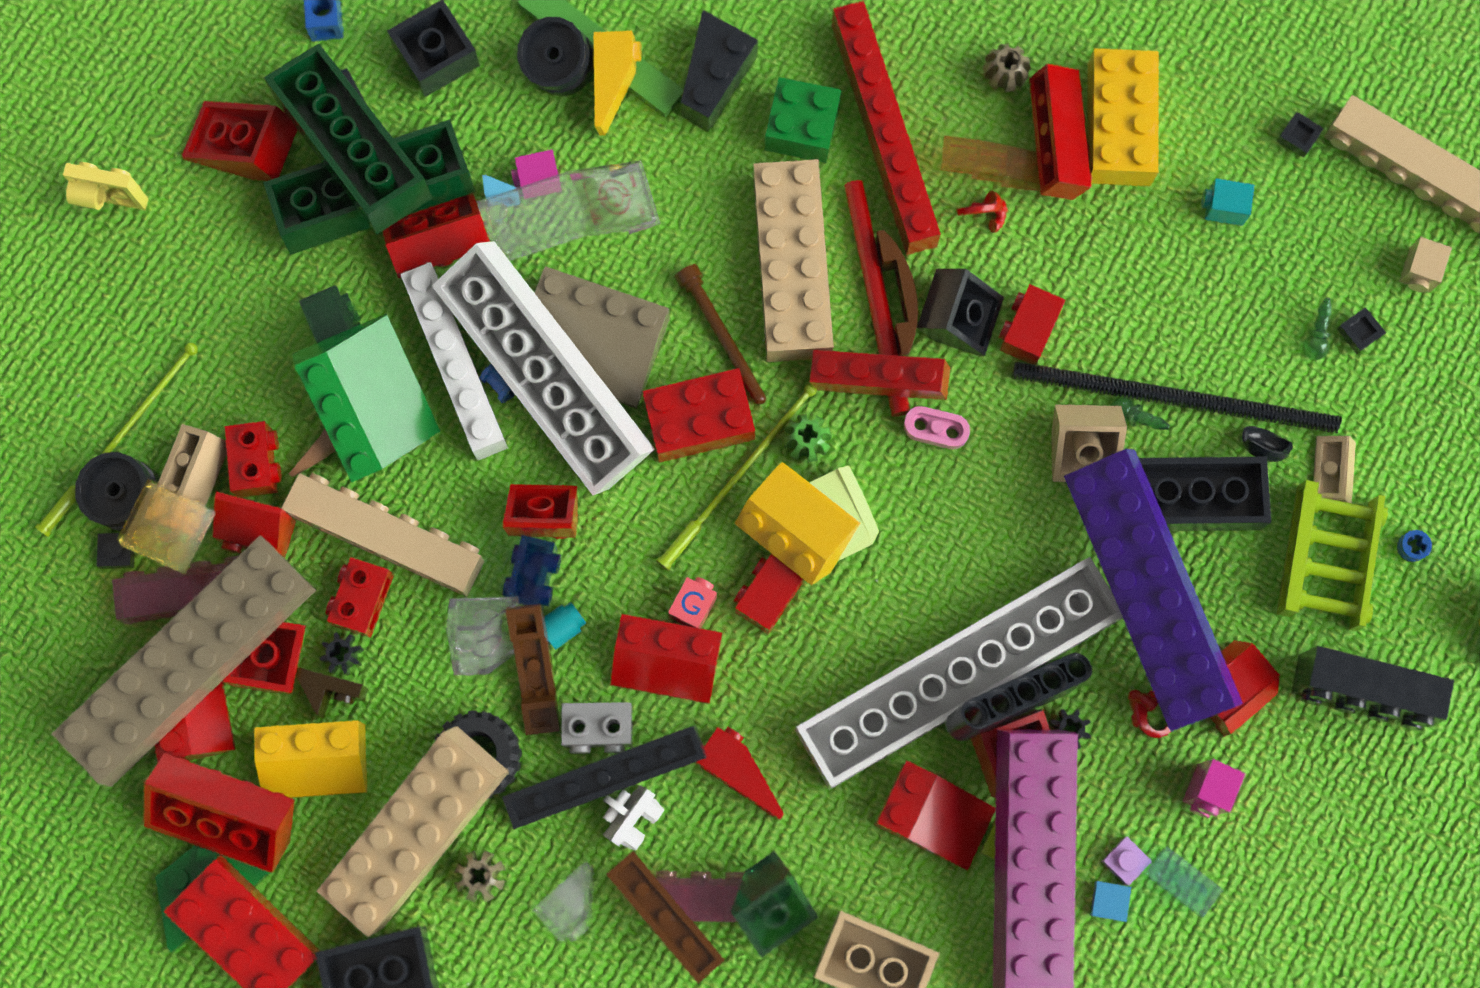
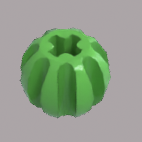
M807 413L797 415L799 423H794L790 420L784 428L785 432L790 434L782 438L784 448H793L794 450L790 456L797 461L803 455L807 457V463L817 461L815 453L825 456L830 449V445L824 442L832 439L830 428H821L820 426L824 423V420L817 415L811 421L807 419ZM805 433L811 434L810 443L803 442Z

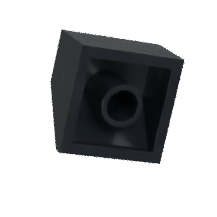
M936 269L917 329L938 343L978 356H985L1004 297L967 269Z

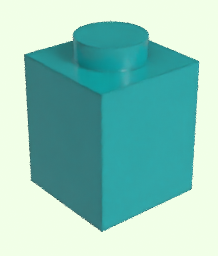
M1216 178L1211 187L1204 190L1201 207L1206 208L1205 220L1243 226L1251 215L1254 184Z

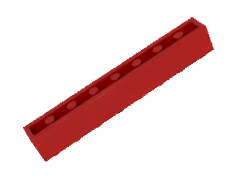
M864 0L833 8L831 26L905 253L910 255L935 248L938 245L941 233Z

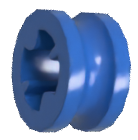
M1420 530L1409 531L1401 536L1397 542L1398 554L1409 562H1416L1425 558L1432 549L1430 537ZM1416 539L1417 546L1421 547V550L1412 553V547L1407 542Z

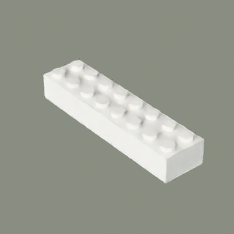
M495 242L476 243L432 285L440 298L592 495L610 489L655 450Z

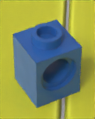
M304 0L306 30L312 42L344 38L340 0ZM322 10H330L324 16H317Z

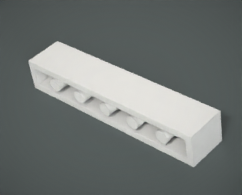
M427 263L400 274L477 461L508 449L454 315L432 287L438 280L432 263Z

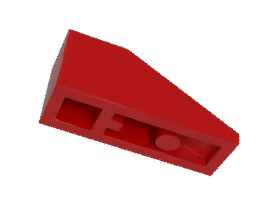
M728 726L725 730L717 727L704 746L707 758L697 761L695 764L780 821L784 812L747 746L741 743L744 737Z

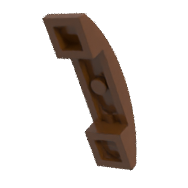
M884 230L877 231L875 241L882 272L894 270L904 323L896 324L894 329L899 356H909L918 321L916 288L910 268L901 250Z
M541 604L506 608V617L517 666L526 735L559 732L560 724L554 672Z

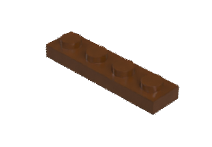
M634 851L606 874L698 984L725 961L722 955Z

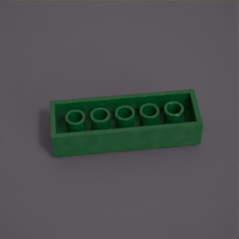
M320 43L264 77L275 101L376 235L432 199L423 176Z
M450 119L393 138L425 179L432 197L430 201L410 214L476 192ZM323 163L263 182L280 237L290 255L371 228Z

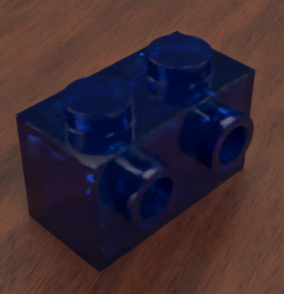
M522 535L520 544H515L511 556V564H514L511 577H506L502 596L506 597L505 601L509 607L541 604L543 611L544 606H550L554 589L549 586L552 573L558 574L562 555L557 554L558 548L555 542Z

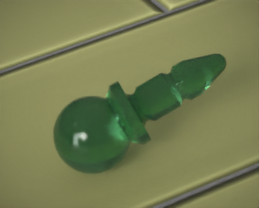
M1326 297L1318 308V316L1314 325L1315 329H1308L1310 336L1303 343V352L1311 360L1323 359L1329 352L1330 346L1327 339L1331 337V333L1326 332L1330 320L1329 316L1332 312L1331 299L1329 297Z
M1119 397L1110 405L1121 406L1126 423L1129 422L1133 427L1139 423L1147 427L1151 426L1155 430H1169L1170 425L1161 417L1143 411L1142 405H1135L1129 398Z

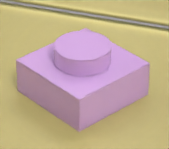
M1126 836L1101 862L1120 881L1129 886L1152 860Z

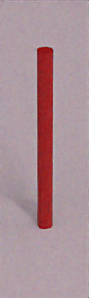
M862 180L850 181L844 187L878 352L882 355L899 356L864 184ZM888 396L891 416L907 415L910 411L908 397Z

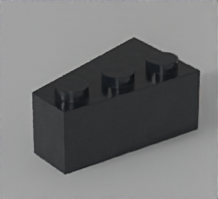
M705 10L702 11L681 99L682 118L710 132L757 58L758 40Z

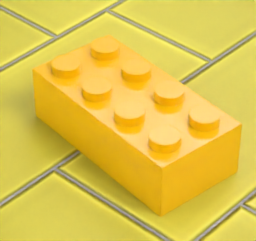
M1094 48L1088 62L1087 143L1089 146V167L1092 175L1091 184L1151 186L1156 178L1159 159V51Z

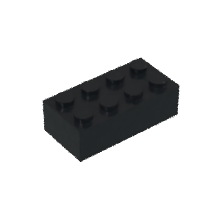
M1267 457L1139 458L1170 531L1262 530L1271 523Z
M1316 646L1299 654L1291 694L1301 696V701L1304 703L1322 705V702L1334 704V709L1340 712L1354 714L1355 710L1368 713L1367 717L1375 721L1388 722L1390 718L1402 721L1401 726L1404 728L1422 730V727H1434V724L1447 720L1454 680Z

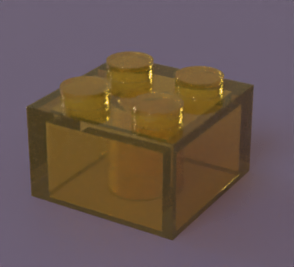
M148 478L117 541L124 548L186 574L216 512L212 507Z

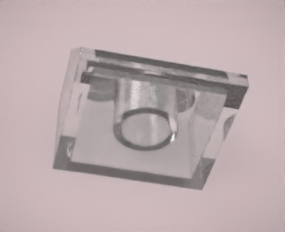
M518 597L449 599L446 631L454 675L489 674L515 655L513 642L510 641L506 608L519 606Z
M587 861L533 909V912L560 942H566L568 939L571 942H576L590 929L586 923L592 918L595 868Z

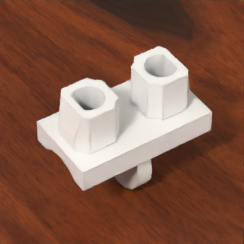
M640 784L632 795L625 790L621 791L616 800L606 795L603 801L611 807L603 818L611 824L603 835L617 846L622 844L632 850H637L645 835L633 826L640 816L654 824L662 815L664 809L654 799L655 794Z

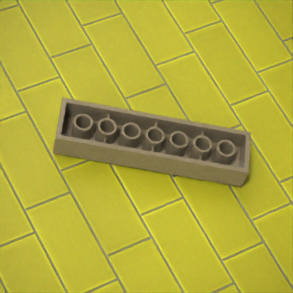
M260 535L68 717L52 735L98 784L112 787L301 606L316 589Z

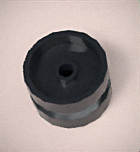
M544 17L533 22L523 32L518 43L517 60L521 71L541 90L554 96H569L581 91L590 82L594 74V47L585 34L572 22L561 17Z
M120 452L103 453L92 458L81 469L75 483V499L80 511L91 521L120 532H135L152 522L144 518L160 477L149 465Z

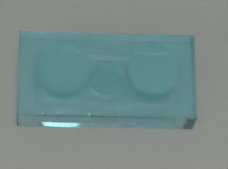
M1167 846L1162 849L1145 872L1148 878L1200 918H1204L1223 891L1221 887Z

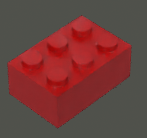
M740 368L642 391L659 463L755 440V427Z

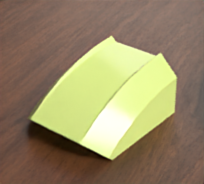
M850 466L837 468L809 482L860 522L859 527L839 560L873 544L879 530Z

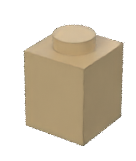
M1420 237L1409 249L1399 282L1407 284L1410 289L1417 292H1431L1442 282L1452 247Z

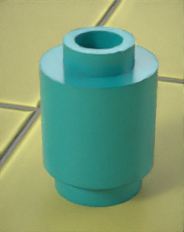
M572 602L565 606L561 604L544 616L549 646L552 645L557 650L581 632L580 628L587 624Z

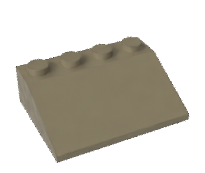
M545 266L535 290V295L618 402L637 409L643 394L642 391L645 389L670 321L669 308Z

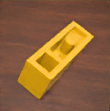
M632 31L594 32L595 128L599 136L606 135L636 74V61L642 60L641 42H636Z

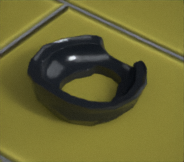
M1254 426L1243 429V446L1255 457H1267L1269 462H1279L1287 458L1293 448L1291 441L1271 431Z

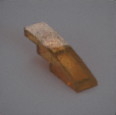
M944 136L940 171L971 174V179L1002 182L1001 187L1040 191L1036 152L981 140Z

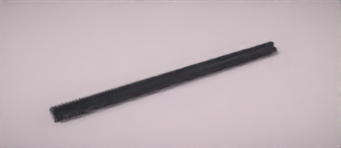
M1015 361L1012 372L1014 379L1018 376V380L1022 377L1023 381L1025 378L1026 381L1030 378V382L1034 379L1035 383L1037 380L1039 383L1042 380L1043 384L1046 381L1047 385L1051 382V385L1055 383V386L1059 383V387L1061 384H1063V387L1067 385V388L1071 385V389H1073V386H1075V389L1079 387V390L1083 387V391L1087 388V391L1091 389V392H1093L1095 389V393L1099 390L1100 394L1102 391L1103 394L1107 391V395L1111 392L1112 396L1114 393L1116 396L1119 393L1120 397L1124 394V398L1128 395V398L1132 396V399L1136 396V400H1138V397H1140V400L1144 398V401L1148 398V402L1152 399V402L1156 400V403H1158L1160 400V404L1164 401L1165 405L1167 402L1168 405L1172 402V406L1176 403L1177 407L1179 404H1181L1180 407H1183L1184 404V408H1187V405H1189V409L1193 406V409L1197 407V410L1201 407V411H1203V408H1205V411L1209 409V412L1213 409V413L1217 410V413L1221 411V414H1223L1225 411V415L1229 412L1230 416L1232 413H1234L1233 416H1236L1237 413V417H1240V414H1242V418L1246 415L1245 418L1250 416L1249 419H1252V416H1254V420H1256V417H1258V420L1262 418V421L1266 418V422L1270 419V422L1274 420V423H1276L1278 420V424L1282 421V424L1287 422L1286 425H1289L1290 422V426H1293V423H1295V427H1297V424H1299L1298 427H1301L1302 424V428H1305V425H1307V429H1309V426H1311V429L1315 427V430L1319 427V431L1323 428V431L1327 429V432H1330L1331 429V433H1334L1335 430L1337 434L1342 422V416L1339 417L1337 415L1335 417V415L1331 416V414L1302 411L1301 409L1298 411L1296 408L1294 410V408L1290 409L1284 406L1249 402L1248 400L1241 401V399L1237 400L1231 397L1196 393L1195 391L1188 392V390L1184 391L1154 384L1131 382L1129 380L1064 369L1060 370L1052 367L1048 368Z

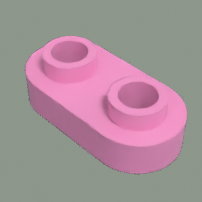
M924 406L911 409L904 420V430L908 437L915 441L947 449L962 447L970 435V426L962 416ZM916 421H923L926 428L918 430L915 428L914 423ZM948 429H955L958 437L950 438L946 431Z

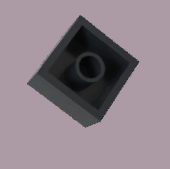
M444 0L436 2L387 30L393 48L425 97L480 66L475 48Z

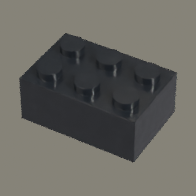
M418 926L316 952L323 988H439L426 926Z

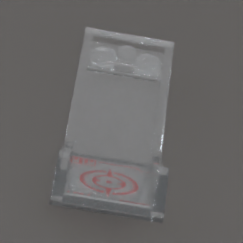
M641 160L571 170L476 201L490 242H495L509 261L584 236L623 231L632 234L660 224Z

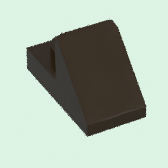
M297 667L296 677L317 716L325 717L332 693H335L334 700L353 705L355 699L365 701L368 688L364 685Z

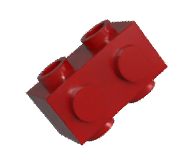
M265 421L225 426L230 491L239 498L278 493L277 483L282 481L280 464L278 462L275 463L274 450L279 449L276 430L272 431V428Z
M350 557L348 565L343 564L337 579V583L340 586L336 597L331 596L325 611V614L328 616L327 622L335 627L371 638L394 574L389 569Z

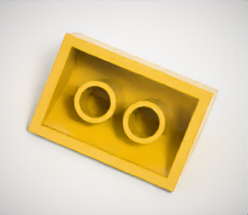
M782 462L748 498L734 524L812 586L832 572L859 527L860 522Z
M357 720L254 727L255 766L261 788L282 793L289 798L367 793L366 734L364 723Z

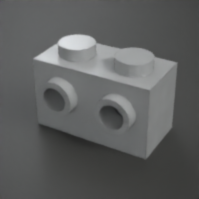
M631 702L562 703V746L570 748V753L588 754L590 753V747H604V753H621L625 751V747H632ZM613 724L620 725V729L616 733L609 732V728ZM578 725H585V730L582 733H575Z

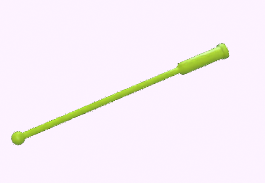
M188 343L185 345V352L101 454L113 451L185 361L198 352L196 344ZM75 485L67 489L40 524L37 523L35 526L36 529L47 537L51 535L53 528L75 503Z
M811 383L804 387V393L698 519L691 521L665 553L656 559L660 566L667 571L672 568L671 565L701 531V524L807 398L816 394L817 389Z

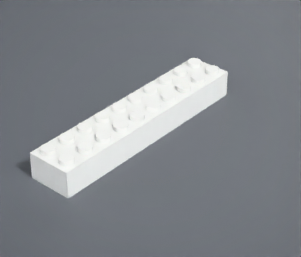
M1088 557L796 727L795 732L830 790L945 723L947 717L967 700L1034 671L1118 622L1123 617L1112 591L1092 559Z

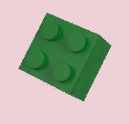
M778 77L765 134L764 151L808 160L818 159L819 162L827 163L842 90Z

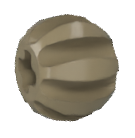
M1006 43L1000 44L998 50L992 49L985 57L983 72L985 79H991L989 86L995 90L998 87H1002L1005 92H1012L1016 89V86H1023L1029 78L1028 72L1031 70L1029 57L1023 56L1024 50L1019 46L1011 48Z
M484 850L481 860L478 861L476 852L473 851L465 855L469 862L467 867L462 866L460 863L457 864L454 873H462L463 879L454 883L458 892L468 887L469 892L465 898L466 900L476 903L479 892H482L484 901L487 902L495 898L491 892L492 886L495 885L500 890L503 889L506 880H497L496 875L500 871H505L502 861L491 866L493 853ZM475 869L487 870L484 874L487 880L485 884L479 882L474 884L473 881L476 879V876L473 872Z

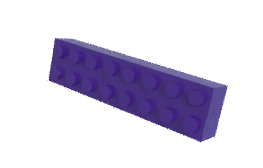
M1123 449L1065 475L1064 478L1170 732L1243 704L1136 451L1133 449Z

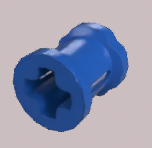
M492 364L481 373L479 379L483 383L487 382L496 391L498 400L501 403H505L515 396L514 392Z

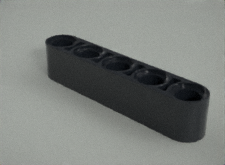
M1072 653L971 698L947 717V731L954 739L967 741L1067 695L1091 677V663L1084 655Z

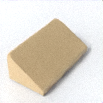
M1316 436L1313 481L1319 482L1318 493H1321L1324 498L1352 503L1356 443L1350 436Z

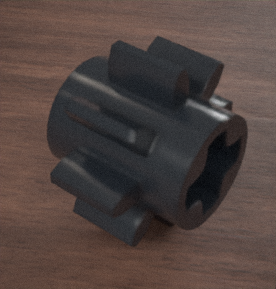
M334 633V641L329 644L327 642L322 643L326 648V655L321 656L320 660L332 663L329 667V672L332 674L336 673L338 668H341L343 673L348 676L350 675V667L354 664L357 666L362 665L357 658L358 653L363 652L364 648L352 646L355 641L353 635L350 634L346 640H342L338 633ZM341 647L349 651V653L344 654V661H340L335 657L340 654L339 648Z
M1062 709L1059 711L1061 720H1050L1048 724L1055 727L1054 730H1062L1067 724L1069 726L1075 725L1077 731L1074 733L1078 734V749H1080L1079 739L1088 740L1091 738V735L1085 732V726L1091 721H1083L1079 718V709H1076L1069 716Z

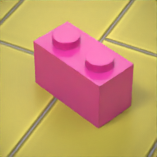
M1215 759L1197 764L1182 802L1191 805L1189 810L1204 818H1209L1210 815L1217 817V815L1229 813L1246 773Z

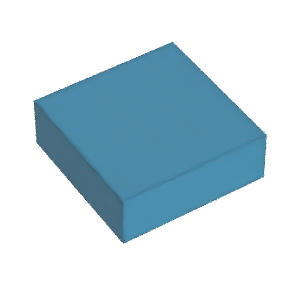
M1095 881L1090 916L1127 922L1131 887Z

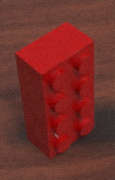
M164 753L144 784V827L273 873L291 840L295 800L282 793L272 792L255 786L249 781H241L222 774L218 770L208 769L191 763L184 758H177Z
M222 855L217 857L164 911L242 988H289L317 959L316 952H320L300 930Z

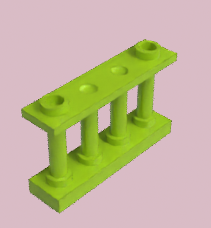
M1305 480L1296 489L1276 615L1291 617L1298 613L1299 609L1302 610L1303 607L1349 616L1351 617L1349 630L1357 631L1366 627V624L1370 623L1373 615V604L1369 603L1380 530L1385 525L1388 516V508L1384 507L1386 496L1378 495L1369 501L1367 507L1324 498L1321 493H1318L1319 482ZM1321 510L1366 520L1363 539L1317 529V526L1313 525L1314 513H1318ZM1315 542L1361 552L1358 571L1313 562L1308 557L1309 545ZM1314 575L1356 584L1353 603L1306 594V590L1302 589L1304 577Z

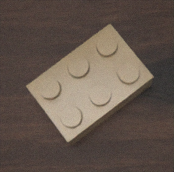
M839 911L813 977L837 988H926L939 952Z

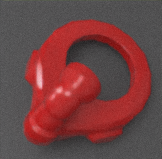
M992 190L987 193L983 203L974 202L970 207L956 209L958 216L994 212L996 219L989 221V230L992 233L998 232L1003 227L1006 213L1008 212L1005 200H1002L999 194Z
M1131 690L1128 694V699L1133 712L1131 716L1132 725L1151 738L1167 736L1170 733L1168 725L1161 730H1155L1148 724V711L1154 710L1159 704L1154 691L1150 690L1148 693H1143L1140 690Z

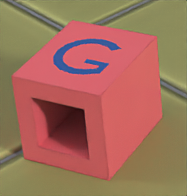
M687 577L668 612L669 618L684 626L702 628L717 599V592L712 590L714 585L700 577H696L695 580Z

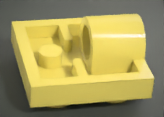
M79 162V165L66 163L63 176L68 180L66 190L68 204L100 210L105 202L146 210L149 198L142 191L140 185L134 181L129 172L118 168H111V171L100 170L97 166L87 162Z

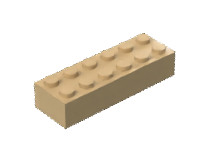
M819 160L754 163L753 184L767 362L812 359L813 350L833 351L834 348Z
M458 726L444 731L317 892L368 938L387 925L509 771Z

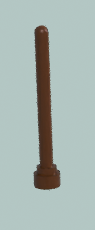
M697 264L683 268L674 276L681 289H685L687 293L691 292L735 369L740 368L743 383L753 401L758 405L764 404L766 402L765 393L702 287L704 283L701 279L703 277L702 272Z

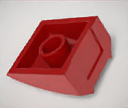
M1234 640L1221 650L1243 704L1210 717L1216 724L1215 727L1224 737L1232 734L1273 699L1279 691L1280 675L1253 643Z

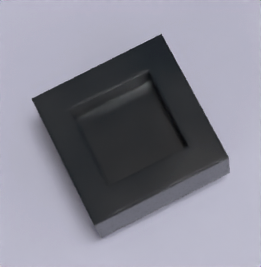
M1296 111L1277 142L1304 158L1324 128Z
M1366 307L1337 328L1356 354L1386 333Z
M133 533L98 534V568H134L135 535Z

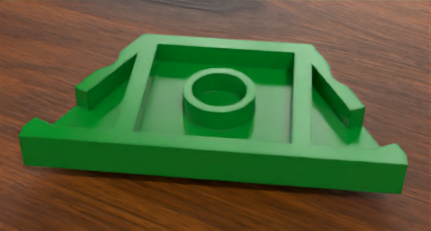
M194 845L155 877L167 948L171 953L177 951L191 938L164 911L221 854ZM222 855L254 887L271 874V872ZM279 863L276 866L275 870L281 866Z

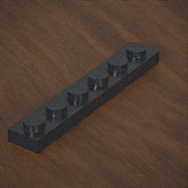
M693 725L505 795L502 798L513 829H517L707 758V754L697 727Z

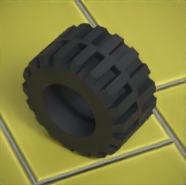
M468 711V714L462 715L460 713L454 716L455 719L453 721H447L442 725L444 729L440 734L437 732L435 740L444 731L458 726L470 738L481 735L489 738L494 743L497 751L496 761L506 768L509 773L488 799L493 798V795L497 793H503L509 783L512 785L516 779L514 778L516 772L520 771L521 764L519 762L520 757H522V750L519 748L518 743L520 742L517 736L502 719L484 711L483 713Z

